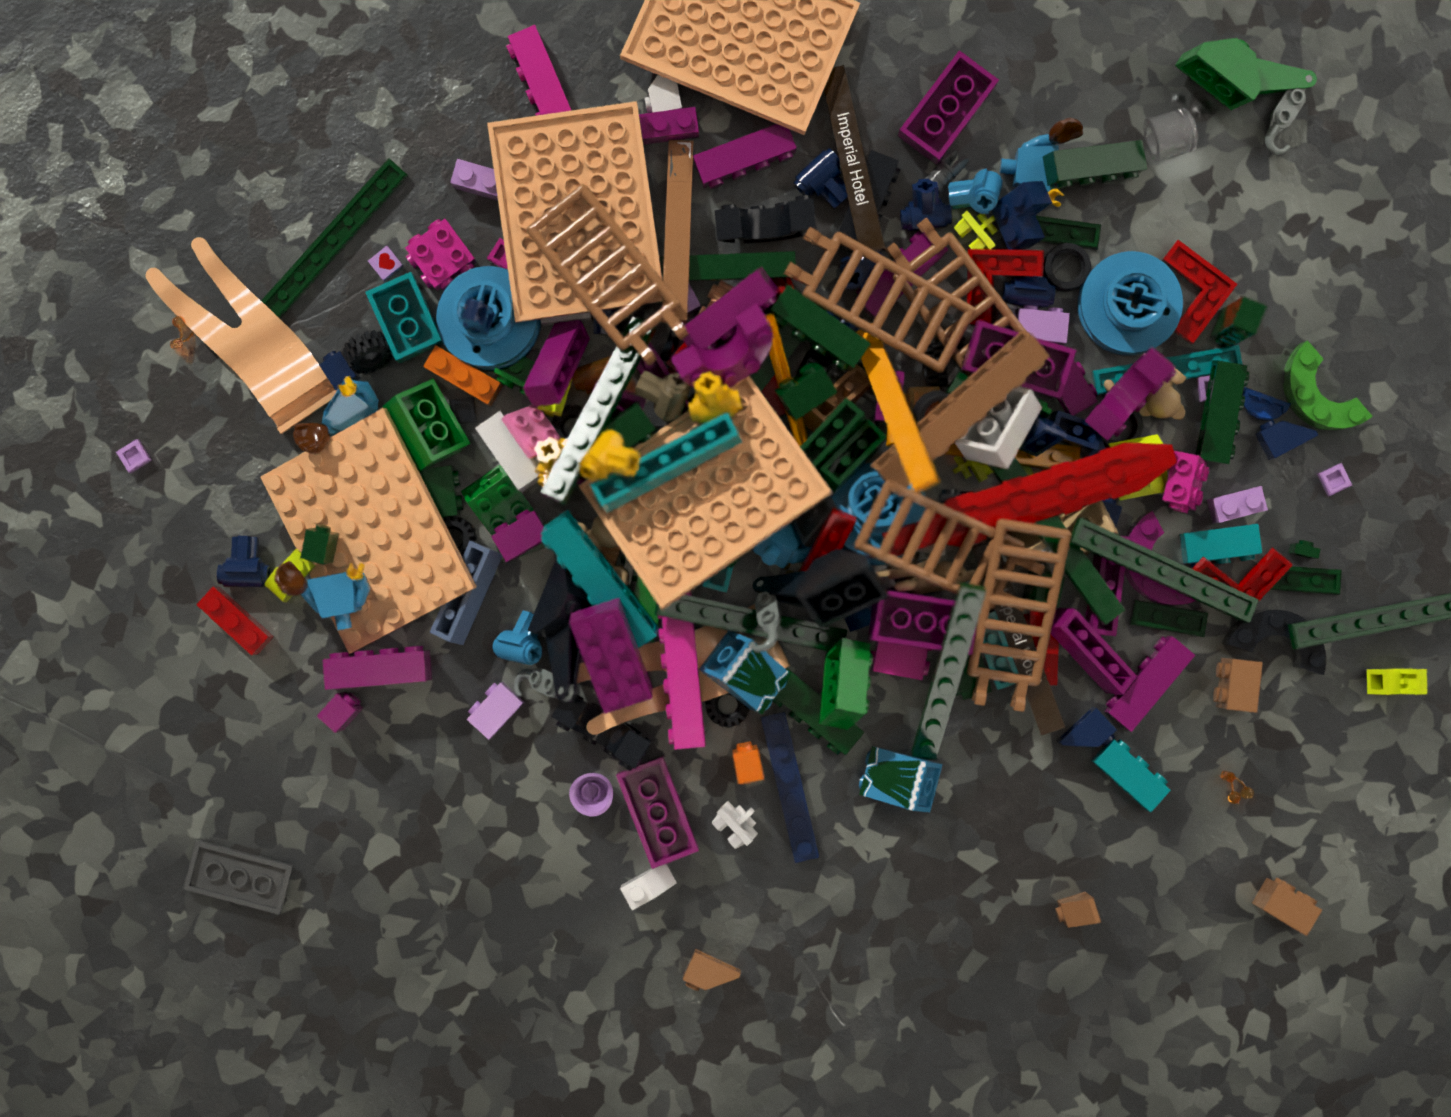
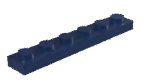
M785 711L763 716L761 721L794 861L798 863L819 858Z

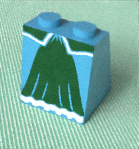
M727 631L699 670L749 709L762 715L771 706L772 700L777 693L786 686L787 680L792 674L766 651L755 652L750 646V643L754 642L752 639L732 631Z
M872 746L865 760L867 765L865 775H862L859 782V788L861 789L859 795L912 811L930 812L943 764Z

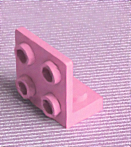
M533 405L504 415L502 418L503 423L529 459L538 456L535 448L539 441H546L549 437L559 441L561 438L544 412L537 409V407H533Z

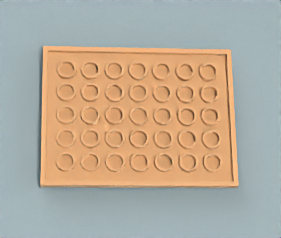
M645 0L620 54V59L805 135L859 9L860 2L855 0Z
M637 101L487 123L516 323L590 312L527 233V227L580 185H586L662 279ZM581 197L539 230V232L548 242L591 208L590 205ZM596 216L554 249V251L563 261L603 230L606 225ZM612 235L569 270L578 280L622 245ZM627 254L584 289L594 299L637 264ZM642 273L600 306V309L609 310L624 307L652 285L651 281ZM658 292L644 304L662 302V295Z
M750 376L729 387L733 391L738 390L743 409L738 410V413L730 418L742 443L609 513H606L601 507L590 485L599 479H588L579 485L662 610L832 494ZM688 410L653 434L650 439L640 443L632 450L638 451L641 458L706 423L693 422Z
M387 408L380 409L330 437L327 446L320 453L304 452L260 477L296 549L302 552L306 529L315 528L317 524L329 526L332 532L339 533L334 561L328 564L313 562L316 566L309 573L311 579L346 572L350 563H352L356 570L359 563L365 565L363 573L370 586L366 602L362 606V610L349 613L352 628L337 630L349 654L477 588ZM332 616L331 619L336 627L335 617Z

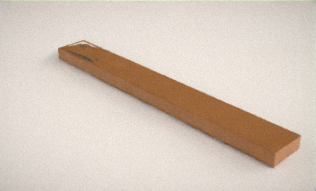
M669 140L663 281L680 302L679 308L672 313L682 324H687L694 141ZM662 296V307H664L667 301Z

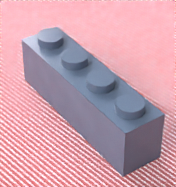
M469 541L462 558L477 588L441 606L430 630V633L448 642L460 645L465 643L502 558L501 553Z

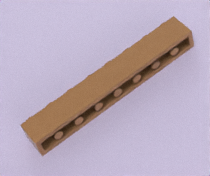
M1025 330L1019 332L916 424L931 462L937 456L944 455L956 439L963 438L974 423L982 421L992 407L1001 404L1011 390L1020 387L1029 374L1039 370L1045 364V360L1050 356L1031 333ZM895 444L871 464V467L884 482L891 480L906 488L910 485Z

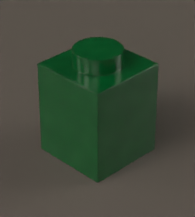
M317 524L315 528L306 529L300 558L319 564L332 563L339 533L332 532L331 527Z

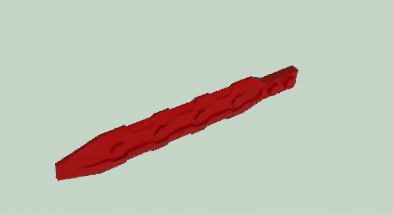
M1125 442L1100 450L1098 454L1073 462L1065 461L1051 466L1048 470L1023 478L1020 476L1003 481L1001 485L976 493L968 492L947 499L943 505L995 529L1000 519L1034 524L1037 521L1062 513L1066 515L1081 510L1084 506L1105 499H1116L1140 491L1175 465L1177 460L1172 444ZM935 512L918 549L936 544L948 519L947 517ZM920 521L901 527L889 551L890 554L894 556L904 554ZM957 522L947 545L961 547L970 528ZM888 531L882 533L883 540ZM979 533L974 544L985 541L988 536Z

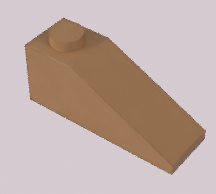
M857 364L851 371L845 373L833 384L837 390L836 394L804 415V424L811 431L814 432L846 397L855 404L871 386L867 373Z

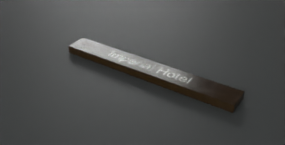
M837 66L833 68L824 92L856 237L859 243L879 253L886 251L849 82L845 66Z
M990 540L972 547L978 564ZM1002 555L1000 556L999 570H1002L1005 565ZM986 571V573H985V575H984V577H983L984 582H985V579H986L987 571ZM1008 581L1003 591L1017 596L1012 582ZM995 606L994 609L1000 621L1027 625L1022 611L1013 607ZM1003 631L1009 647L1030 651L1037 650L1032 636ZM1013 658L1018 674L1031 676L1034 661ZM1043 668L1040 684L1038 686L1028 685L1026 693L1041 736L1065 728Z

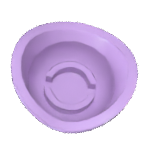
M599 773L584 774L572 783L569 790L570 801L581 814L598 816L603 814L612 803V785L605 776Z

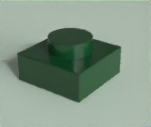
M1299 540V543L1290 544L1288 554L1309 559H1319L1321 549L1313 547V542Z

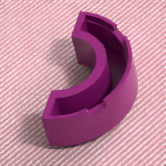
M757 303L735 316L737 320L736 332L724 345L710 350H702L694 345H690L671 358L679 375L687 384L695 387L694 382L700 379L701 374L711 372L713 376L720 377L722 386L728 385V387H732L760 368L772 346L773 334L770 324Z
M1151 346L1148 352L1144 353L1109 390L1105 398L1093 409L1085 422L1107 441L1112 435L1118 437L1127 427L1124 422L1134 410L1138 413L1147 403L1145 400L1146 396L1150 392L1155 395L1164 385L1163 381L1168 383L1176 375L1177 371L1174 370L1176 366Z
M1149 511L1141 515L1131 525L1126 533V537H1129L1130 541L1152 550L1156 540L1164 534V531L1154 512ZM1125 568L1124 574L1130 585L1140 595L1150 601L1163 605H1184L1196 601Z

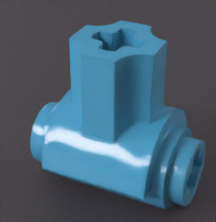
M986 168L980 170L972 180L950 182L948 186L950 206L953 209L972 207L981 214H989L990 210L996 207L1003 185L1001 176L994 171H987Z
M523 610L513 631L504 630L493 642V652L498 658L526 665H533L541 659L542 648L537 638L538 635L528 631L534 614Z

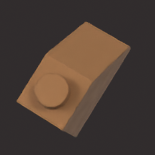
M1082 892L1057 900L1059 907L1055 908L1058 920L1060 923L1064 922L1068 928L1101 922L1094 898L1088 893Z
M695 949L684 972L683 980L686 981L685 985L693 990L699 991L700 988L708 990L739 978L741 969Z

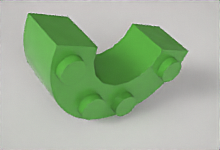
M1308 340L1300 343L1294 349L1284 368L1283 389L1287 402L1291 404V409L1301 420L1319 429L1342 430L1362 424L1373 417L1357 397L1344 403L1329 401L1321 395L1316 386L1315 375L1318 366L1324 359Z

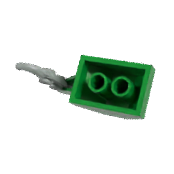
M1238 38L1204 42L1183 53L1175 64L1178 69L1230 110L1255 100L1259 94L1284 92L1271 112L1269 129L1265 135V144L1267 149L1275 155H1283L1289 151V145L1282 149L1277 148L1274 144V138L1279 132L1291 125L1306 101L1305 90L1313 87L1317 81L1316 74L1313 71L1256 58V53L1250 49L1249 45Z

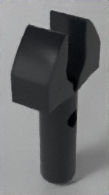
M670 329L669 337L660 354V358L664 361L670 359L674 348L677 347L680 340L672 329Z

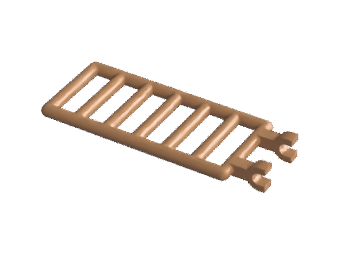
M580 185L527 227L529 236L619 349L625 350L630 345H633L649 366L657 359L642 341L641 337L658 323L665 320L680 340L689 335L686 328L672 313L679 308V300L586 185ZM583 197L591 208L547 242L539 230ZM598 216L606 227L562 261L554 249ZM614 235L622 246L577 280L569 269L606 239ZM629 254L637 265L592 299L584 288ZM644 273L652 285L608 318L600 309V306ZM659 292L667 301V304L623 338L615 326Z
M927 218L918 223L917 227L932 245L911 262H908L895 242L886 248V252L895 263L914 272L949 245L958 257L927 281L937 286L964 265L973 277L951 294L961 299L976 286L980 285L988 296L974 307L976 312L971 322L995 305L1003 317L993 325L1003 328L1010 325L1016 332L1025 330L954 234L947 233L940 237ZM896 274L893 275L894 282L898 277ZM906 281L902 292L912 304L920 288L918 287L913 290ZM941 302L930 310L923 303L918 313L927 325L931 322ZM960 319L945 330L941 325L939 326L935 335L944 347H946ZM969 343L960 350L956 347L952 358L960 368L962 367ZM962 370L964 374L968 377H970L973 374L971 372Z
M809 227L803 239L825 250L820 262L812 275L790 262L784 275L806 285L803 295L816 305L932 370L942 373L976 312L975 308L841 232H836L832 240ZM840 244L854 252L829 298L826 299L815 293V290ZM864 256L876 264L849 312L838 306L837 303L861 258ZM884 269H887L898 275L871 324L860 318L859 315ZM906 281L920 289L897 332L892 336L881 330V327ZM930 293L942 301L915 349L903 342L927 295ZM950 306H953L964 313L937 361L926 355L925 352Z
M887 480L883 484L854 546L858 551L957 595L959 584L954 582L979 533L991 538L969 584L980 585L988 569L996 529L924 495L916 494L913 490L898 483ZM892 492L904 499L880 548L868 544L867 541ZM914 502L926 509L902 558L890 554L889 551ZM936 512L948 519L924 568L912 564L911 561ZM958 522L970 529L946 577L943 578L934 574L933 571ZM1005 533L1003 544L1025 548L1023 541ZM1009 556L1002 570L1013 572L1016 564L1036 574L1042 575L1046 566L1036 560ZM997 579L993 594L1020 598L1003 591L1008 581ZM991 604L990 609H994L996 605Z
M1006 519L998 520L984 584L986 595L976 626L973 652L969 657L967 674L977 677L971 697L974 704L985 706L989 679L1016 683L1010 706L1015 711L1024 712L1028 685L1038 686L1040 684L1071 538L1069 530ZM1006 530L1059 538L1057 554L1003 545ZM1007 555L1055 563L1052 578L999 570L1000 556ZM995 580L1049 588L1047 603L993 594ZM995 604L1044 612L1042 627L988 619L990 605ZM985 629L1039 637L1037 650L1030 651L983 643ZM986 653L1034 661L1032 674L1029 676L979 668L980 654Z

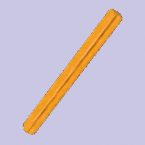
M766 314L764 316L770 324L773 334L769 354L779 386L783 380L790 378L791 374L775 316ZM786 411L793 438L800 447L808 439L803 417L795 420Z

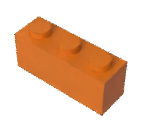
M435 345L423 366L428 371L490 407L503 387L500 382Z
M751 741L736 744L737 749H732L738 783L743 784L763 780L757 745H752Z

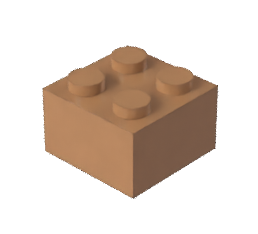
M1221 658V663L1218 662L1216 667V677H1219V683L1213 693V701L1216 702V707L1257 713L1263 662Z
M1277 877L1274 881L1266 878L1252 904L1307 936L1322 912V909L1315 906L1318 901L1300 891H1297L1295 894V887Z

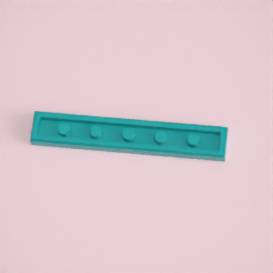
M1239 345L1166 358L1176 366L1175 368L1187 377L1186 380L1210 376L1212 360L1243 365ZM1133 364L1091 371L1094 387L1098 395L1108 393L1103 386L1104 381L1112 380L1116 384Z

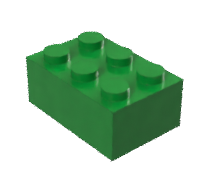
M434 378L395 395L382 406L389 411L419 472L458 454L471 444Z
M841 638L825 655L819 724L848 730L867 714L869 700H866L867 691L871 685V677L868 676L873 660V654L870 653V643Z

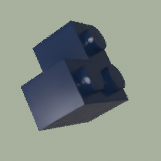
M1043 181L1021 183L998 200L996 207L991 210L1008 249H1029L1045 238L1035 216L1052 204Z

